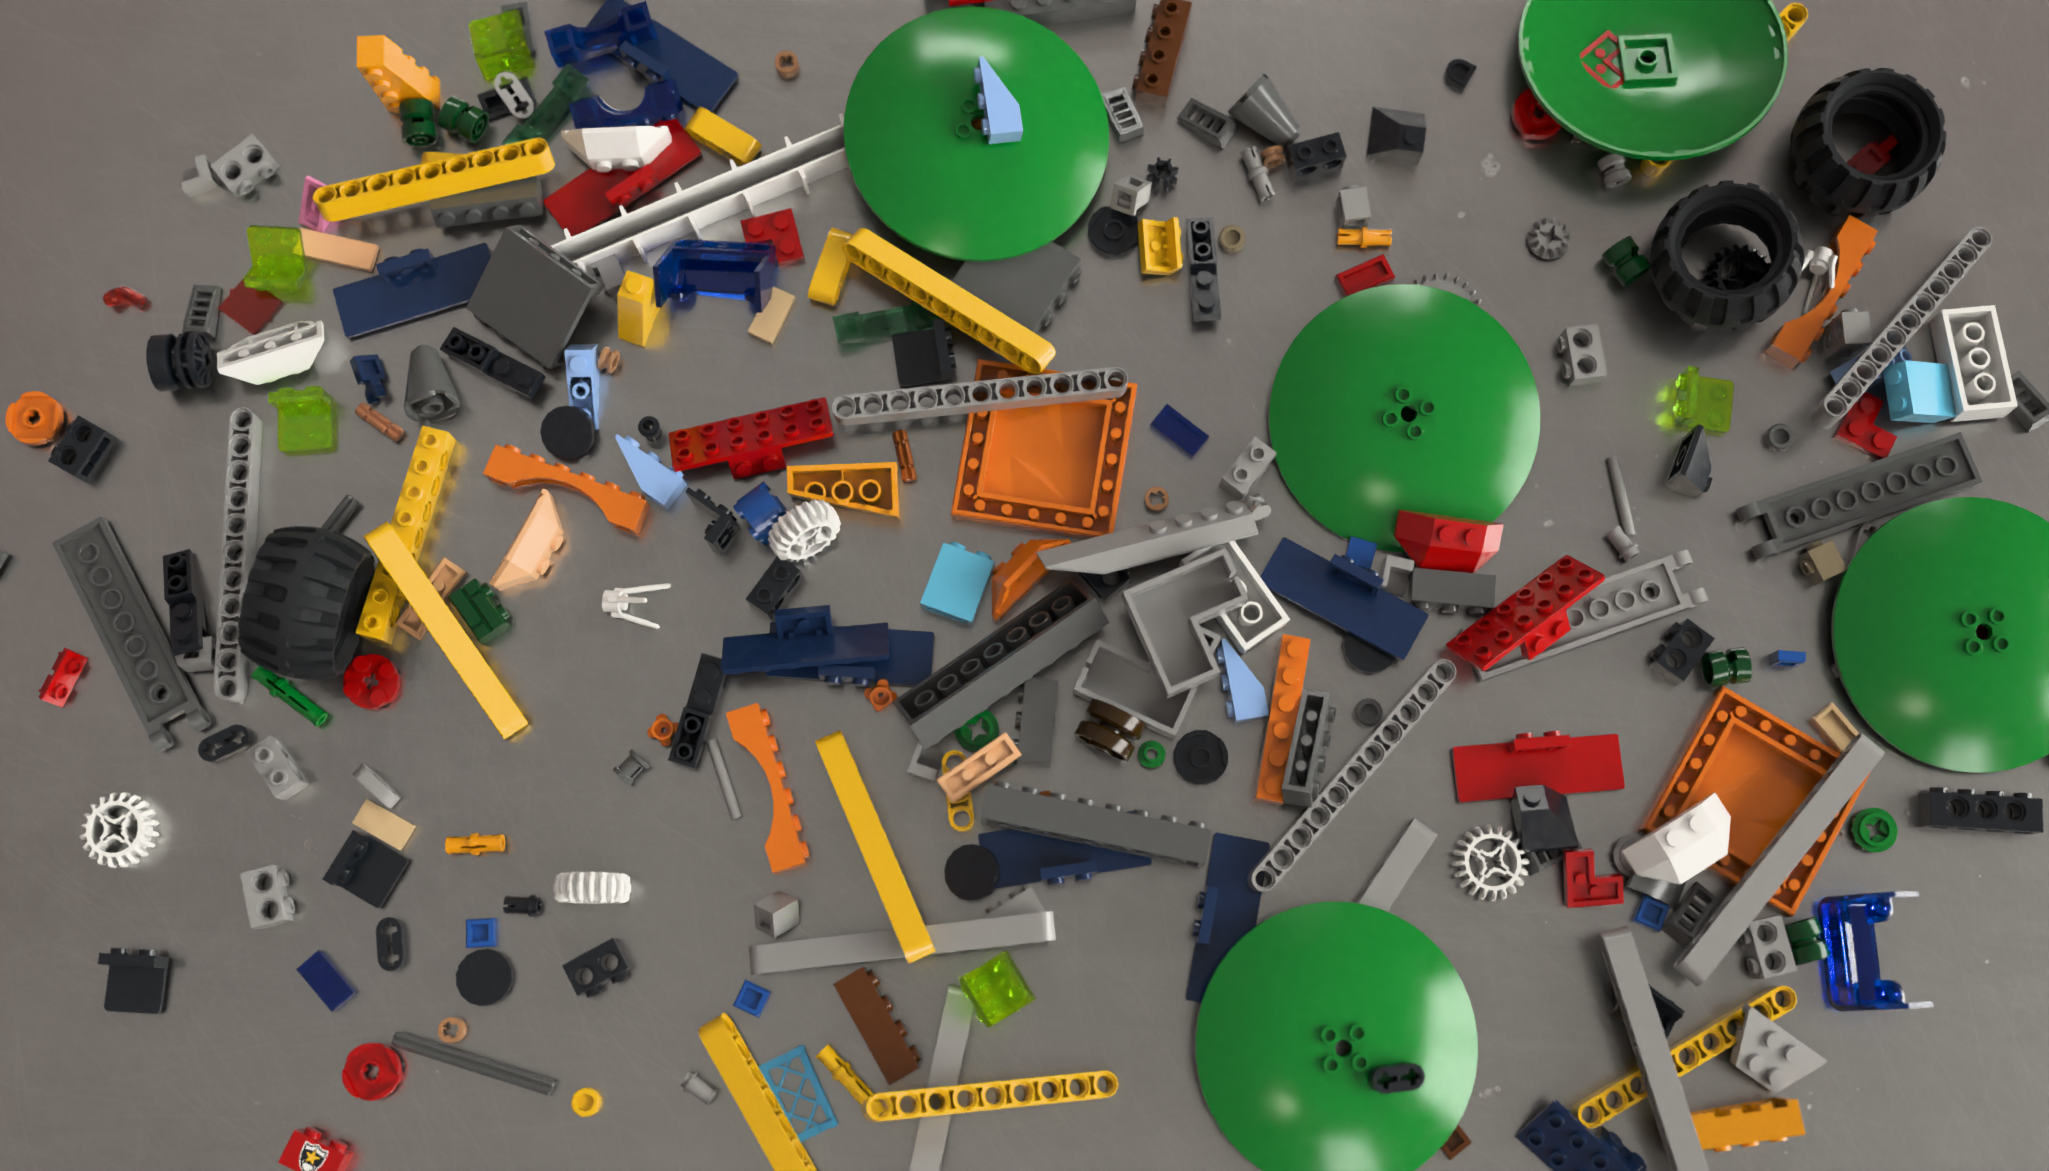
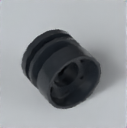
M201 331L191 332L190 334L185 332L180 333L178 337L174 334L153 335L149 338L146 349L147 367L151 382L158 391L179 390L183 385L187 389L210 386L214 373L213 357L209 341L204 333Z

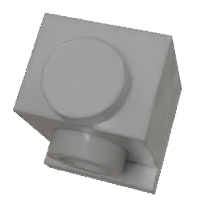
M1130 174L1126 175L1114 183L1110 208L1131 216L1136 215V210L1149 202L1152 182Z
M613 254L590 265L597 280L604 284L602 292L608 291L611 299L617 300V294L625 274L616 255Z
M212 636L202 637L203 649L175 656L177 665L186 672L214 670L216 639Z

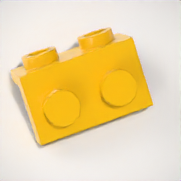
M1172 217L1166 222L1147 219L1140 220L1137 224L1141 273L1170 276L1181 269L1183 254L1180 246L1181 229L1178 218Z

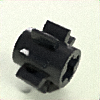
M1157 157L1155 165L1148 164L1147 171L1150 174L1146 176V180L1153 183L1154 191L1159 188L1167 192L1170 183L1172 185L1177 184V178L1174 175L1178 174L1179 168L1172 167L1170 158L1166 161Z

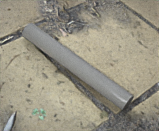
M1611 456L1607 458L1622 528L1627 536L1635 535L1619 459L1618 456Z
M710 739L706 741V745L731 820L739 819L742 817L717 739Z

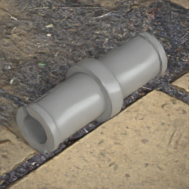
M1252 146V150L1249 147L1240 154L1249 172L1247 175L1248 179L1253 181L1259 200L1263 202L1265 198L1266 200L1273 198L1276 193L1267 176L1269 171L1267 167L1263 166L1257 152V147Z

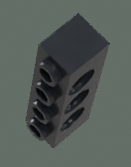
M1931 787L1929 792L1919 794V828L2027 835L2044 833L2043 799L2032 798L2031 793H2013V797L2004 796L2002 791H1985V795H1976L1973 789H1958L1957 793H1947V788ZM1950 802L1956 807L1955 815L1949 811ZM1978 804L1984 809L1983 817L1977 812ZM2006 806L2012 811L2011 819L2005 813Z

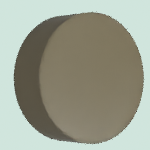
M1235 225L1224 227L1218 239L1220 248L1227 253L1239 252L1245 243V233L1240 227Z

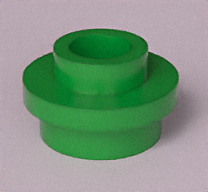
M1150 740L1144 742L1139 747L1138 760L1144 767L1157 768L1165 760V749L1159 742ZM1149 749H1153L1156 751L1157 757L1149 759L1146 752Z

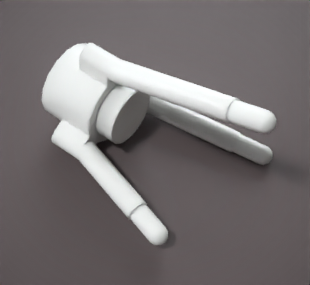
M1819 246L1815 247L1813 251L1807 250L1804 258L1802 271L1808 264L1814 276L1805 302L1803 315L1809 312L1820 275L1825 274L1829 270V288L1833 289L1835 286V263L1837 256L1827 247Z
M671 584L615 588L614 591L605 590L602 597V609L604 612H611L612 618H622L646 627L659 629L658 624L623 613L622 610L626 611L629 603L647 602L646 598L628 597V594L669 589Z

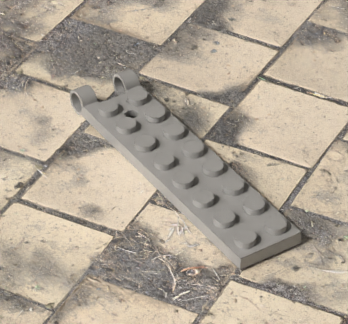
M1688 549L1606 577L1605 581L1566 609L1571 630L1530 661L1522 656L1519 645L1487 670L1481 671L1475 667L1479 680L1499 675L1709 601L1704 588H1699L1682 595L1673 570L1693 563ZM1649 587L1654 590L1653 597L1646 596V588ZM1469 626L1461 628L1460 632H1463Z

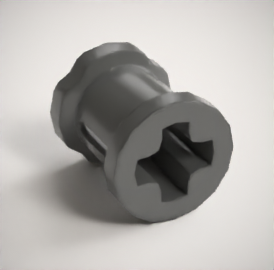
M633 749L629 751L630 755L622 764L613 769L629 786L633 783L632 780L644 768L648 769L650 767Z

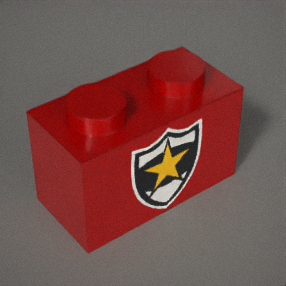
M306 1126L305 1129L293 1131L278 1163L294 1171H345L354 1153L346 1149L347 1144L336 1139L328 1141L321 1137L322 1132Z

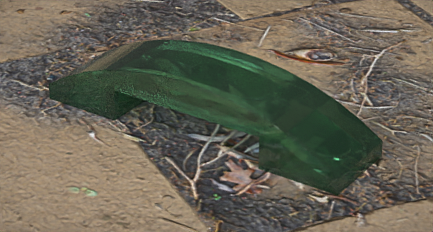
M568 63L552 82L554 88L522 126L518 123L504 139L502 145L533 138H543L547 141L572 111L584 92L589 79Z
M911 301V305L859 315L858 311L832 316L838 343H860L893 338L895 334L921 331L933 327V320L942 319L915 301Z

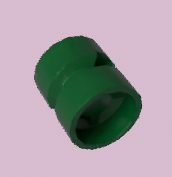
M451 96L447 99L441 108L438 118V124L441 128L451 133L458 132L459 137L471 143H476L482 138L489 122V114L476 106L470 107L468 102L456 96Z
M409 99L400 103L399 111L400 120L403 123L401 126L403 143L412 147H426L435 144L438 138L435 123H433L436 119L433 102L426 99Z
M1631 236L1620 240L1601 255L1609 268L1616 269L1614 275L1623 287L1634 282L1651 269V265L1645 255L1638 254L1639 247Z
M1746 648L1727 649L1725 654L1721 650L1708 651L1702 656L1701 669L1704 681L1708 687L1725 686L1728 681L1733 685L1751 681L1752 663Z
M1817 916L1784 925L1789 943L1792 944L1791 950L1796 966L1817 961L1831 955L1826 941L1819 938L1822 930Z

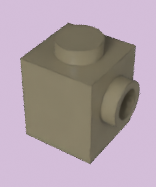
M1821 540L1806 546L1807 552L1799 556L1801 569L1805 575L1810 577L1814 586L1847 570L1832 540L1825 544H1822Z

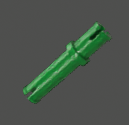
M258 666L252 673L251 678L267 688L272 697L280 698L313 723L315 727H319L326 720L328 713L290 686L286 678H280L272 671Z

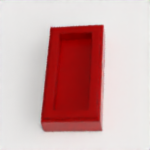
M1384 254L1335 276V280L1344 298L1365 289L1381 286L1395 278Z

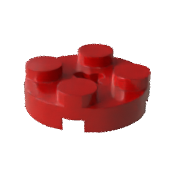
M1530 88L1523 91L1515 101L1511 113L1512 121L1524 139L1543 140L1552 137L1560 130L1561 125L1543 109ZM1535 108H1538L1540 112H1545L1542 118H1537L1533 115Z
M377 654L360 655L354 658L353 662L346 669L343 678V692L352 703L367 710L380 709V707L385 706L387 703L390 704L397 697L401 688V677L394 663L384 656ZM375 675V679L379 683L377 686L373 685L371 689H368L366 680Z
M365 1043L354 1048L348 1054L345 1067L342 1069V1081L346 1090L352 1096L366 1101H376L390 1095L401 1082L403 1076L399 1056L384 1043ZM369 1064L373 1067L377 1066L379 1069L375 1079L373 1077H366L365 1073L369 1071Z

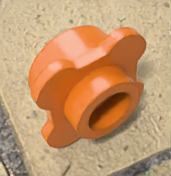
M879 679L876 685L867 687L864 691V696L870 699L873 709L876 711H882L897 699L896 692L891 691L886 679ZM883 693V696L879 697L878 694Z
M659 714L652 727L648 728L647 734L650 738L659 740L662 746L667 747L671 745V739L676 734L679 723L671 722L665 714ZM662 728H666L665 733L661 731Z

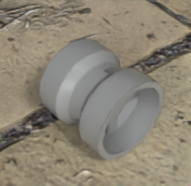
M1613 153L1598 161L1600 171L1605 174L1604 182L1607 188H1614L1631 180L1630 171L1624 165L1626 161L1624 156Z

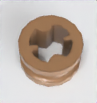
M782 51L775 57L776 70L780 76L790 78L797 74L799 63L797 56L793 52ZM791 60L792 66H785L783 68L782 62H789Z
M1272 146L1260 152L1261 158L1265 159L1263 166L1273 168L1283 164L1286 161L1285 155H1282L1283 147Z
M604 347L599 356L597 368L599 370L605 368L607 373L612 374L618 365L620 352L617 350L612 352L609 347Z
M1158 486L1150 488L1145 494L1146 507L1153 512H1161L1166 509L1169 504L1167 491ZM1159 493L1162 494L1161 500H1164L1162 505L1157 503L1154 506L1150 503L1152 498L1149 497L1152 494L1155 496Z
M449 1017L440 1022L437 1032L442 1041L456 1043L464 1038L467 1028L460 1018ZM449 1023L458 1026L459 1031H455L457 1033L456 1037L446 1035L445 1030L449 1029L447 1027Z

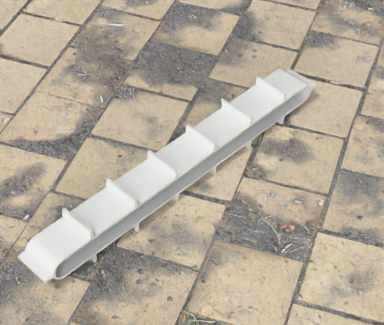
M842 113L839 114L841 125L793 145L786 136L784 137L786 148L738 168L733 159L729 160L732 167L731 171L683 191L678 182L674 183L677 190L676 194L628 214L621 205L619 206L622 214L621 217L573 237L565 228L563 230L566 240L551 245V247L567 259H572L844 145V116ZM845 147L572 262L590 275L594 274L590 264L613 254L616 255L619 262L640 254L644 263L648 262L645 255L646 251L692 232H695L698 239L701 240L702 237L699 229L747 209H749L753 217H756L754 206L801 186L808 195L810 194L808 183L849 167Z

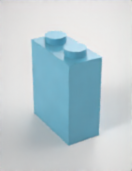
M1905 360L1885 367L1883 375L1891 421L1936 423L1956 417L1948 364Z
M943 542L920 601L921 608L973 626L995 568V561L991 560L992 556L981 551H976V554L966 551L964 545L956 542H951L950 545Z

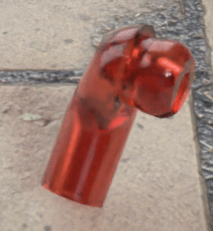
M120 286L106 292L103 296V302L110 307L131 303L138 308H142L147 302V297L128 286Z

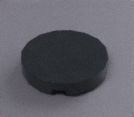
M1110 206L1101 207L1092 215L1088 223L1087 236L1091 246L1097 253L1106 257L1118 258L1127 255L1135 248L1139 241L1138 219L1135 215L1131 216L1114 210Z
M568 405L557 407L547 413L542 421L540 430L542 443L557 458L566 460L579 458L590 450L595 440L594 422L588 413L579 407Z
M1349 632L1345 634L1343 641L1344 656L1348 663L1359 672L1380 673L1390 667L1396 659Z
M1194 730L1185 734L1177 742L1173 751V765L1177 774L1184 781L1193 785H1208L1215 782L1223 775L1228 764V751L1224 742L1207 730Z
M976 844L963 845L954 850L947 859L944 870L945 881L950 891L958 898L968 901L982 900L994 891V887L1000 878V867L995 855L985 847Z
M491 949L476 950L468 954L459 964L456 972V986L460 995L469 1003L478 1006L494 1005L502 1001L507 996L514 982V970L509 959L500 952Z

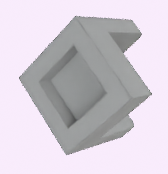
M204 154L194 157L196 168L182 172L184 182H181L180 186L190 198L220 188L217 174L210 166L212 162Z
M1387 555L1383 560L1380 578L1384 579L1381 589L1392 595L1403 597L1408 577L1413 571L1414 560Z
M918 740L907 771L908 774L935 783L945 752L931 746L925 749Z
M777 891L754 904L756 929L774 938L800 923L798 900L781 891Z

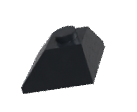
M1372 107L1366 158L1418 165L1424 152L1426 135L1425 114Z
M1698 424L1682 438L1665 487L1692 498H1697L1703 492L1706 493L1712 483V478L1709 477L1712 464L1704 426Z
M1545 785L1515 787L1510 805L1522 851L1536 852L1578 848L1579 844L1566 796Z

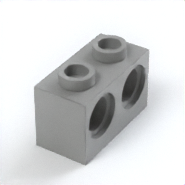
M253 133L210 165L237 198L252 191L257 183L273 175L275 170L280 167ZM262 156L258 162L253 163L257 157ZM240 172L237 178L232 179L236 173Z
M1857 308L1842 310L1837 317L1833 318L1824 327L1823 339L1826 359H1852L1872 343L1869 311H1858Z
M1598 324L1566 327L1560 337H1558L1557 344L1559 352L1563 353L1562 374L1564 379L1568 380V386L1601 383L1607 376ZM1573 339H1580L1584 347L1576 346ZM1577 364L1585 365L1588 373L1581 372Z
M1255 436L1224 474L1219 486L1237 500H1242L1273 462L1277 452Z
M268 736L246 751V754L274 797L288 800L310 785L280 739Z
M269 865L240 873L250 927L252 929H264L293 921L292 913L295 912V906L292 898L288 896L287 886L289 885V877L287 871L282 866ZM269 875L271 885L268 889L264 890L262 882ZM275 903L277 912L273 917H270L268 915V907Z
M1776 915L1753 920L1740 936V941L1747 948L1749 955L1747 966L1750 973L1754 974L1755 979H1765L1797 971L1782 916ZM1760 926L1766 931L1764 941H1761L1757 936V929ZM1768 954L1774 959L1772 969L1765 965V957Z

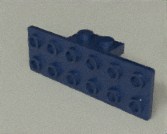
M606 0L582 32L584 37L621 59L630 69L638 70L652 83L660 84L697 109L698 107H703L713 112L738 78V73L624 0Z
M481 243L438 257H434L429 249H415L408 255L388 257L382 263L376 264L379 275L334 288L333 294L345 336L347 338L356 337L469 302L491 258L488 245Z
M1285 537L1282 538L1260 576L1269 590L1400 661L1405 660L1429 616L1428 613L1381 589L1384 579L1380 578L1376 571L1369 568L1363 569L1355 565V561L1345 555L1339 556L1334 554L1331 561Z
M830 605L775 610L774 617L777 633L723 638L722 674L737 675L745 672H767L777 669H796L809 666L822 667L830 664H851L862 661L875 662L889 659L888 623L833 627Z
M775 622L770 623L769 633H777ZM889 629V659L875 662L862 661L851 664H830L822 667L809 666L796 669L769 670L766 672V675L768 677L824 680L825 684L840 685L841 681L852 682L854 686L866 687L869 683L877 684L879 679H886L888 684L916 686L932 675L934 633Z
M1012 829L978 835L979 845L990 850L999 863L1000 878L994 887L995 889L1047 881L1048 885L1065 883L1064 878L1075 877L1076 881L1092 879V874L1143 867L1152 864L1151 858Z
M1222 833L1214 834L1204 892H1199L1197 908L1201 909L1200 919L1194 920L1192 936L1196 937L1186 992L1187 1000L1201 1003L1208 982L1218 964L1232 946L1256 926L1262 893L1254 892L1250 889L1247 883V876L1269 850L1270 844L1268 842ZM1258 872L1255 878L1256 883L1260 887H1263L1265 876L1263 872Z
M1553 1100L1517 1135V1138L1553 1171H1646L1647 1165H1645L1642 1157L1624 1146L1617 1134L1609 1132L1604 1126L1595 1134L1592 1133L1557 1100Z

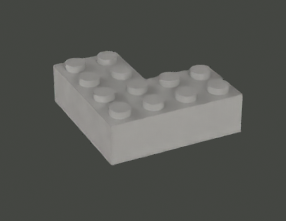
M1226 548L1122 592L1121 598L1166 699L1212 680L1220 674L1218 665L1199 624L1241 607L1249 599L1239 576L1234 577L1232 582L1229 580V578L1234 576L1236 569Z
M1200 626L1213 654L1221 635ZM1097 639L1086 661V667L1083 668L1073 689V694L1090 702L1092 699H1098L1136 717L1146 725V728L1174 740L1198 686L1166 699L1149 660L1148 662Z

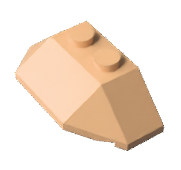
M543 488L530 513L494 576L491 578L489 584L495 589L502 591L537 580L539 575H543L550 564L548 559L553 550L557 551L563 541L562 534L564 532L554 497L548 490Z

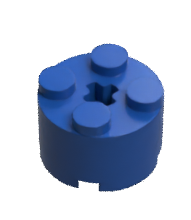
M763 481L737 500L733 508L741 519H745L748 524H751L748 530L757 541L760 540L765 546L766 544L770 545L768 533L772 529V525L778 522V517L784 516L788 510L777 496H771L769 491L772 489Z

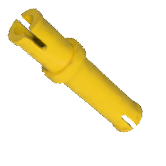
M830 1044L815 1056L833 1075L831 1078L834 1081L838 1080L861 1106L866 1098L875 1095L850 1068L851 1064L848 1061L845 1063ZM873 1100L870 1110L875 1116H879L883 1112V1105L880 1101Z

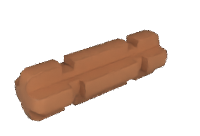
M365 402L360 403L355 409V414L366 420L383 434H386L393 441H399L404 435V430L394 424L375 409L373 410Z

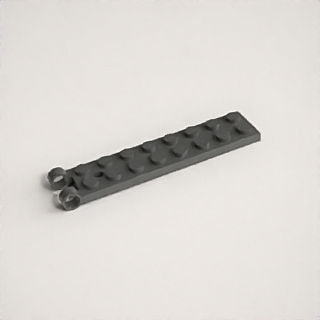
M1959 432L1747 504L1736 509V513L1741 523L1762 515L1764 516L1773 539L1751 548L1756 561L1779 552L1978 485L1983 481L1963 435ZM1791 514L1798 516V523H1793L1790 520Z
M101 516L54 541L52 544L153 747L161 753L174 746L173 739L163 727V724L183 713L186 714L190 725L196 732L210 726V718L201 707L182 668L177 665L175 655L171 651V646L106 518ZM161 689L166 690V696L163 699L158 698V692Z

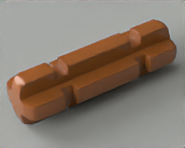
M906 430L894 431L892 436L896 445L895 449L899 467L902 469L903 482L915 481L917 476L915 468L912 467L914 463L910 445L907 443Z

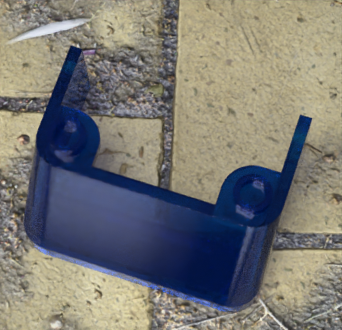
M689 239L672 242L653 265L656 307L661 308L668 298H672L674 301L688 300V297L693 295L695 291L744 294L745 300L749 301L752 305H756V313H762L772 297L776 262L775 246L768 243Z
M1890 891L1829 896L1819 902L1817 911L1822 930L1820 936L1821 939L1826 941L1831 954L1823 958L1829 1003L1834 1009L1838 1011H1864L1933 1007L1932 1001L1905 1002L1902 986L1894 980H1881L1874 923L1886 922L1892 917V899L1919 897L1918 891Z

